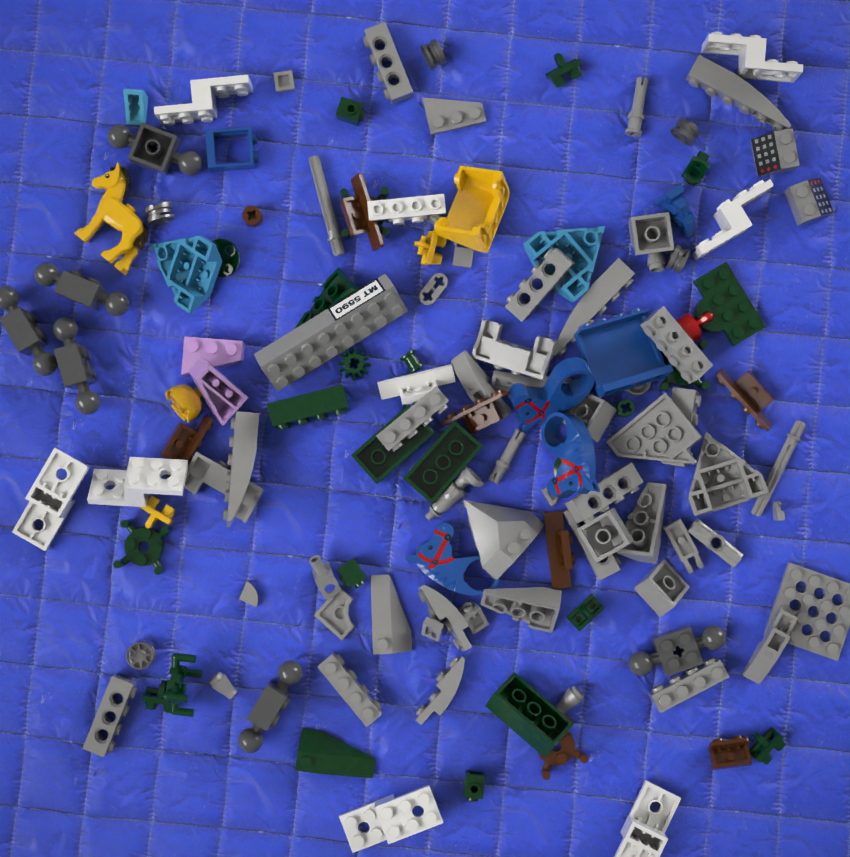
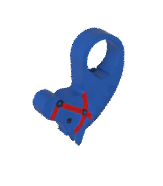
M573 357L561 361L555 366L544 387L541 389L534 387L526 388L523 383H516L509 388V397L514 408L517 409L516 415L520 426H523V432L528 431L536 423L545 421L554 412L565 413L572 409L589 394L594 386L595 379L588 363L584 359ZM574 374H583L579 379H577L574 382L568 383L567 385L566 383H563L568 377Z
M561 412L550 414L542 426V441L551 452L561 459L562 463L556 477L550 479L547 484L549 495L568 498L575 492L581 494H588L590 491L600 492V488L595 480V451L588 428L575 415ZM565 420L567 438L564 443L559 444L557 438L558 428Z
M448 523L439 524L431 539L427 543L417 546L414 555L406 557L407 561L416 563L429 578L451 591L465 595H483L484 589H474L464 581L466 568L473 561L481 560L480 555L452 557V546L449 541L454 535V529ZM500 577L497 580L494 579L492 585L486 589H495Z

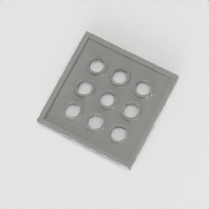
M788 562L763 635L766 634L779 608L798 617L790 633L791 637L788 644L838 661L850 627V583ZM800 581L805 583V590L803 592L796 590V584ZM817 588H821L824 592L823 596L819 599L814 596V591ZM839 594L842 598L839 605H835L832 601L833 596ZM796 599L799 602V608L792 610L790 602ZM811 606L817 608V614L814 617L808 614V609ZM830 612H833L836 616L833 623H828L826 620V616ZM805 624L811 626V632L808 635L802 633V627ZM828 631L829 639L827 641L820 639L821 632Z

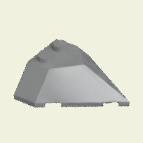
M705 432L688 496L694 516L720 511L769 493L763 475L759 471L754 470L738 455Z
M463 500L464 506L467 509L468 521L476 549L478 548L481 567L497 580L535 539L543 528L544 523L530 511Z

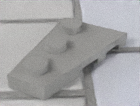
M422 97L431 136L486 123L483 105L480 102Z

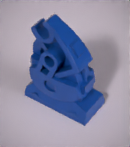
M682 184L654 201V203L661 207L664 213L669 212L670 221L681 230L683 236L687 234V238L691 239L695 236V219L693 213L688 209L689 203L683 196L684 190Z

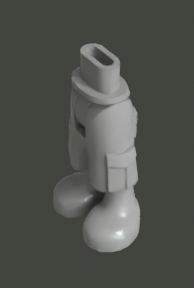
M465 467L457 479L451 482L446 490L430 505V511L425 517L429 521H432L435 517L440 518L442 513L447 512L466 494L463 488L469 484L481 487L484 482L472 469Z

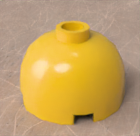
M179 384L165 392L167 400H172L173 404L171 407L183 421L187 420V423H189L199 415L202 409V402L200 400L202 395L196 387L192 389L189 385Z

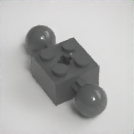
M141 123L136 137L131 134L128 127L122 124L113 125L108 130L107 139L111 146L117 149H123L127 146L132 147L128 159L133 164L168 176L172 163L177 164L180 171L188 176L196 175L202 169L203 161L199 154L193 151H187L183 154L177 152L181 140L174 134L145 123ZM156 147L158 148L156 152L151 151L152 149H156Z
M49 262L39 264L34 270V278L39 285L50 287L56 284L54 292L89 308L99 311L101 304H104L107 312L113 316L124 315L129 309L130 302L124 293L112 292L107 294V290L102 287L103 284L91 277H88L86 280L85 276L70 269V272L63 270L62 274H59L57 267Z
M1 286L0 309L7 310L8 314L1 317L0 321L19 353L28 356L34 355L32 365L36 373L42 376L53 374L57 369L58 363L55 355L43 349V347L48 345L46 341L48 336L36 324L38 322L37 317L33 312L30 313L28 310L18 307L19 294L13 287Z
M61 317L55 321L53 333L57 339L63 341L64 346L54 349L55 357L64 386L70 389H78L79 394L75 399L77 410L82 414L90 415L95 413L100 407L99 396L89 388L90 384L96 383L94 379L96 377L95 369L89 363L91 355L88 348L85 349L84 346L75 342L74 338L78 333L77 323L72 318Z
M684 625L650 637L655 652L652 654L644 651L633 653L628 661L629 669L637 676H645L651 672L653 665L660 663L663 674L670 676L704 664L699 649L703 647L710 650L720 649L726 642V634L721 627L710 625L702 631L701 636L694 638L691 627ZM676 646L681 648L679 654L673 653L676 650Z
M293 660L283 662L278 669V677L280 679L278 683L270 681L266 685L247 718L248 721L253 723V726L244 729L238 737L239 747L244 752L254 753L258 751L263 744V736L261 734L263 730L267 731L270 727L274 728L281 717L278 714L279 711H284L291 700L288 697L290 694L287 690L288 687L297 684L302 678L303 670L298 662Z

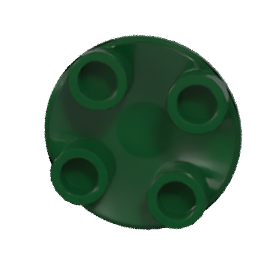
M226 239L211 241L216 244L222 259L218 276L226 277L233 274L240 263L237 247Z

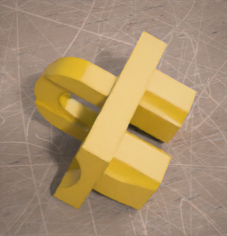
M153 495L148 497L146 507H140L151 514L145 524V527L148 529L154 526L157 519L171 525L174 521L172 517L176 509L166 504L162 512L156 510V507L161 500Z

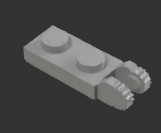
M678 519L663 527L677 556L683 562L689 575L693 573V568L689 564L688 558L693 556L696 565L700 569L703 568L704 565L698 555L699 552L682 520Z

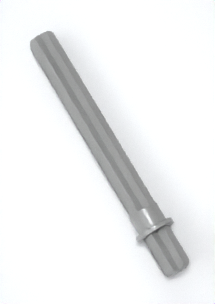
M312 156L308 160L329 236L327 240L331 244L333 255L341 256L344 254L341 241L343 237L338 230L319 156Z
M795 421L790 433L786 434L787 439L765 482L769 493L758 497L751 510V513L757 517H761L797 443L801 441L800 437L806 426L802 421Z

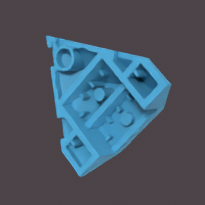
M605 226L588 229H564L552 232L540 231L528 239L523 246L534 267L538 263L541 265L545 260L543 258L550 249L554 250L555 248L561 250L575 263L553 288L557 294L573 303L588 291ZM548 264L546 268L548 274L553 275L556 269L553 264Z
M204 236L149 244L151 250L155 251L158 257L157 263L168 288L173 290L175 295L173 299L176 305L189 314L193 313L211 296L222 259L216 244Z

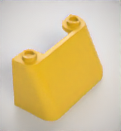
M460 166L458 172L454 175V184H456L458 191L447 218L440 217L439 220H436L434 228L438 236L477 252L487 253L508 203L509 187L503 171Z

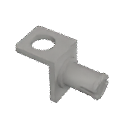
M319 555L312 556L309 559V563L313 567L312 573L323 597L328 599L342 592L329 562L323 563ZM329 584L335 585V589L331 592L324 590Z

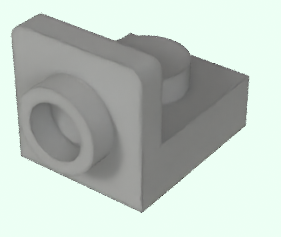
M473 600L464 603L458 609L468 623V628L473 635L489 625L481 608Z
M426 617L421 635L439 642L445 629L444 624L437 619Z

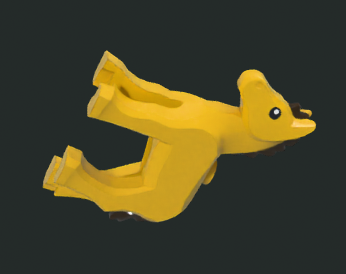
M117 162L115 168L111 167L109 172L92 180L94 188L105 189L106 192L102 196L96 214L92 217L90 223L75 231L74 234L87 244L105 223L122 232L120 243L110 250H104L100 255L112 264L124 254L122 259L114 264V267L126 276L133 260L138 256V249L142 251L145 248V242H148L149 228L134 213L136 210L130 204H122L123 199L127 196L126 193L130 190L129 185L131 181L130 176H128L129 172Z

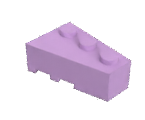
M184 336L181 375L189 376L190 373L188 371L200 357L204 358L214 368L242 363L244 360L245 343L236 340Z
M202 357L188 371L214 417L222 426L249 398L239 387Z

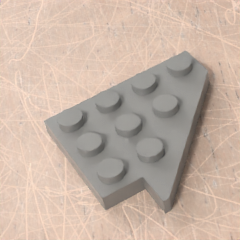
M664 393L606 442L618 457L696 465L698 462L688 449L703 437L669 395Z

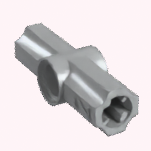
M698 518L687 530L688 533L704 544L707 549L713 551L732 567L737 565L744 555L727 542L723 536L718 535ZM715 537L719 539V546L717 548H713L711 545V541Z

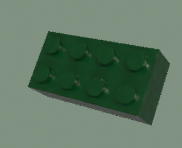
M343 384L267 403L272 426L278 428V430L291 428L290 424L297 423L299 426L310 423V419L314 418L317 421L328 419V415L333 413L336 416L347 414L346 410L350 409Z
M410 404L351 455L376 484L380 483L435 434L428 425L425 427L421 425L416 429L418 433L411 439L406 437L401 441L403 445L395 452L393 450L388 451L376 435L411 407Z
M454 420L403 479L432 504L480 451L483 445Z
M515 672L498 688L485 705L544 758L548 756L574 725L570 719Z

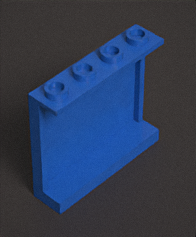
M638 308L632 310L627 315L621 313L615 315L610 320L603 318L592 325H589V323L583 324L578 327L577 332L574 334L581 355L588 363L594 376V387L599 398L667 378L674 371L671 364L665 365L655 342L645 334L640 326L646 320L645 315L649 311L648 308L644 310Z

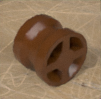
M248 206L242 213L243 220L248 226L257 227L262 223L263 215L258 207Z

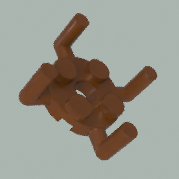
M564 714L568 719L571 720V718L569 717V715ZM569 731L560 740L561 747L558 750H552L546 758L538 753L544 761L541 770L543 779L548 780L550 778L549 771L552 765H564L572 756L580 759L582 763L588 762L587 755L575 749V741Z

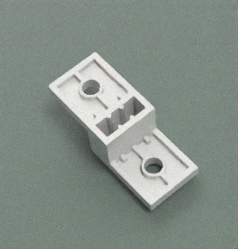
M712 32L708 34L702 44L701 53L739 56L737 75L742 79L794 83L803 73V64H798L796 61H787L786 63H779L775 59L765 61L767 38H761L759 35L743 37L737 33L723 35L721 32Z
M248 75L190 80L192 103L154 107V115L164 126H173L177 122L192 124L197 120L212 122L213 119H218L216 96L219 98H228L234 94H237V96H247L249 93H253V86Z
M770 179L766 182L763 180L757 182L749 189V192L745 189L738 193L732 199V202L728 199L716 208L717 212L713 217L721 231L711 237V241L707 238L695 247L696 251L692 253L695 260L739 236L752 226L742 207L767 193L774 186Z
M54 448L25 498L29 503L12 533L47 551L73 507L75 500L72 497L90 467L63 451ZM60 469H65L67 472V477L64 480L58 478L57 474ZM38 519L44 523L41 530H37L34 526L35 521Z
M129 457L127 470L94 469L87 498L88 504L146 507L149 494L183 496L188 460ZM165 474L170 475L168 479L161 478ZM109 485L115 486L111 490L106 489V487Z
M645 780L620 833L623 839L614 857H660L668 841L665 832L679 805L681 797ZM652 802L660 803L658 811L653 812L650 810Z
M430 785L396 798L392 794L339 815L352 853L387 840L388 844H391L443 823ZM421 806L424 812L422 815L416 816L412 812L413 808ZM366 822L370 828L368 831L362 832L359 830V824Z

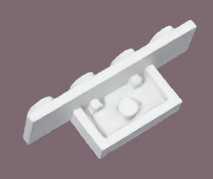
M444 194L367 201L369 221L388 219L389 223L393 222V225L404 224V221L412 220V223L424 222L423 219H427V215L446 214Z
M452 364L380 381L377 384L381 400L400 396L402 405L414 404L436 386L456 381Z

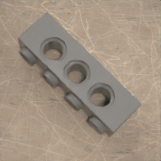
M386 22L365 29V37H362L365 47L371 50L372 54L369 56L373 66L377 65L379 70L376 72L378 80L385 85L386 89L383 92L386 100H390L392 105L412 98L413 90ZM377 44H384L385 48L377 50L375 46ZM390 61L392 65L385 68L382 66V63ZM392 78H396L399 80V83L391 85L389 81Z
M558 248L550 249L543 257L545 258L544 262L541 265L538 263L531 270L532 276L529 279L525 278L519 284L520 290L516 294L513 292L507 298L506 302L508 304L505 308L521 322H524L575 264ZM548 264L555 266L556 270L553 275L547 273L546 268ZM537 278L543 282L541 289H537L534 286V281ZM523 293H527L530 296L528 304L524 303L521 299Z
M631 462L597 482L600 492L580 493L566 502L565 505L576 523L582 521L587 523L595 518L594 514L598 511L601 514L610 508L609 504L612 502L617 504L625 499L623 495L626 493L630 495L639 490L638 485L642 484L643 480ZM618 481L621 482L622 489L618 486ZM603 491L607 492V498L604 497ZM588 500L592 502V508L589 506Z
M568 509L562 511L597 579L602 580L621 570L618 566L621 562L616 554H611L604 562L596 563L577 531V528L580 527L579 523H576Z
M118 674L111 676L82 749L101 757L112 753L116 744L113 740L115 735H119L123 724L120 723L130 710L128 703L130 698L133 699L136 695L137 688L135 686L137 682ZM116 693H120L123 696L122 703L115 700ZM108 711L115 713L116 719L114 721L108 718ZM102 729L108 732L107 739L101 737L100 731Z

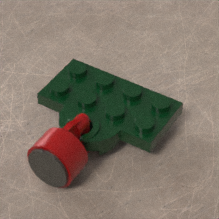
M727 262L693 281L702 296V299L694 308V317L686 313L675 319L693 342L702 337L701 329L708 333H717L723 330L732 347L766 327Z

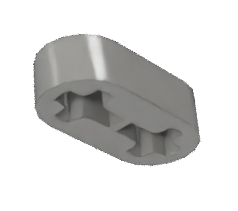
M434 274L422 289L419 299L423 305H433L446 289L448 279L444 274ZM443 278L444 285H439L436 289L433 288L436 284L435 279ZM431 290L434 291L431 295L433 300L425 302L423 294H429Z

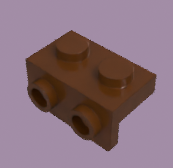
M734 736L731 740H724L723 738L712 740L708 746L712 769L720 770L752 765L748 737Z

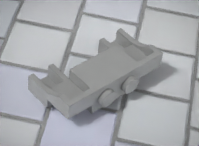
M488 319L482 320L480 331L472 350V358L493 364V367L499 370H505V368L512 370L511 373L522 376L525 374L541 380L545 379L550 360H552L557 344L556 340L540 335L536 336L534 347L530 349L501 340L500 335L503 324Z
M196 452L187 469L184 488L197 495L203 483L225 494V490H229V483H226L227 472H231L228 469L230 465L221 460L219 462L213 461L203 454ZM250 481L236 517L247 523L265 489Z

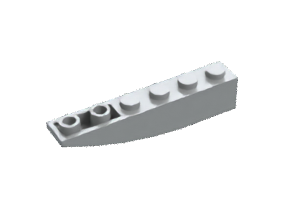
M701 55L697 57L685 79L689 81L688 83L691 86L704 89L706 94L721 98L722 102L729 106H736L743 114L753 115L760 123H768L775 131L790 129L791 124L784 115L751 84Z
M620 258L591 285L577 303L558 336L553 358L556 355L560 357L568 349L565 345L569 341L575 342L574 334L579 326L586 323L591 325L594 322L592 319L597 313L600 316L608 308L605 304L609 300L613 302L620 295L618 291L623 286L627 288L634 281L631 277L635 273Z
M236 411L235 418H231L230 429H234V435H230L229 447H232V454L228 453L227 465H231V472H227L226 483H229V490H225L224 502H228V509L224 508L223 520H227L226 527L232 525L248 489L257 450L259 413Z

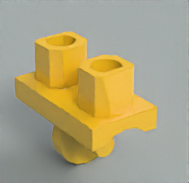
M435 230L428 231L427 237L422 235L420 242H414V246L418 247L417 254L422 255L421 265L441 264L442 255L435 253L436 246L444 248L447 239L438 236Z

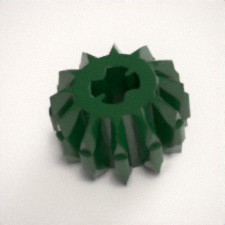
M353 348V354H351L349 349H347V357L343 354L340 355L345 360V362H338L339 366H345L339 370L340 373L347 371L345 374L346 379L352 374L353 381L356 380V374H358L360 379H363L361 372L369 373L364 367L371 366V363L365 362L369 359V356L367 355L362 358L363 350L357 354V348ZM354 359L356 362L357 360L360 362L357 364V369H354V367L350 368L351 361Z

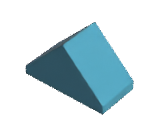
M124 89L126 123L130 125L146 124L148 96L144 90Z

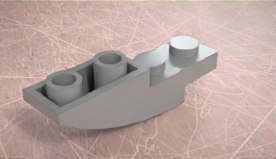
M466 350L451 360L459 381L475 405V401L486 397L488 400L492 398L490 394L495 392V390L488 383L490 378ZM502 398L496 401L503 418L512 412Z
M494 370L491 386L497 391L501 389L502 392L508 391L516 383H523L526 388L534 387L541 389L544 387L549 376L541 380L535 377L530 378ZM565 380L563 383L567 385L570 381Z
M426 585L420 586L418 588L420 591L418 595L423 603L426 602L429 609L427 611L430 617L439 621L444 618V627L448 633L451 632L454 636L453 642L458 650L461 649L463 652L470 649L472 646L463 631L469 625L462 614L442 594Z
M779 608L762 642L759 641L742 673L743 676L758 684L763 681L791 637L790 633L798 617Z
M462 655L459 658L457 656L454 657L449 663L450 668L446 672L442 671L436 677V686L440 691L435 690L428 698L430 702L426 706L422 705L415 712L417 714L415 720L420 725L434 711L440 716L450 704L459 687L464 670L465 658Z

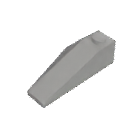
M651 482L646 484L637 500V505L633 512L629 514L625 524L634 541L615 553L638 562L657 564L661 545L667 484Z
M390 574L371 575L373 654H393L412 651L411 629Z
M545 587L484 589L480 605L499 614L506 613L511 615L512 619L517 622L522 620L528 623V627L553 633L560 610L562 591Z

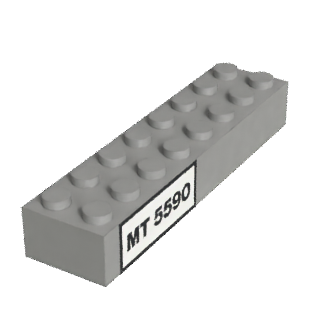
M385 273L256 352L254 356L278 392L407 313L408 310L395 286Z

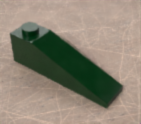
M338 267L322 285L324 289L320 296H315L312 308L304 313L295 328L360 288Z
M302 728L295 770L317 774L373 778L376 758L345 744L343 741L321 730Z

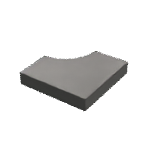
M342 589V592L328 598L314 614L319 621L341 640L355 627L349 615L350 604L354 598L344 589Z

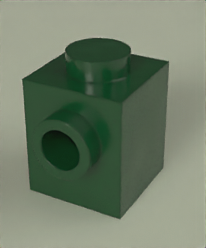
M341 97L336 112L337 120L359 126V122H363L366 114L363 103Z
M355 558L338 568L341 574L339 579L344 586L348 585L349 588L354 586L357 589L365 583L364 579L367 576Z
M465 771L463 797H467L468 801L477 802L478 799H483L485 772Z

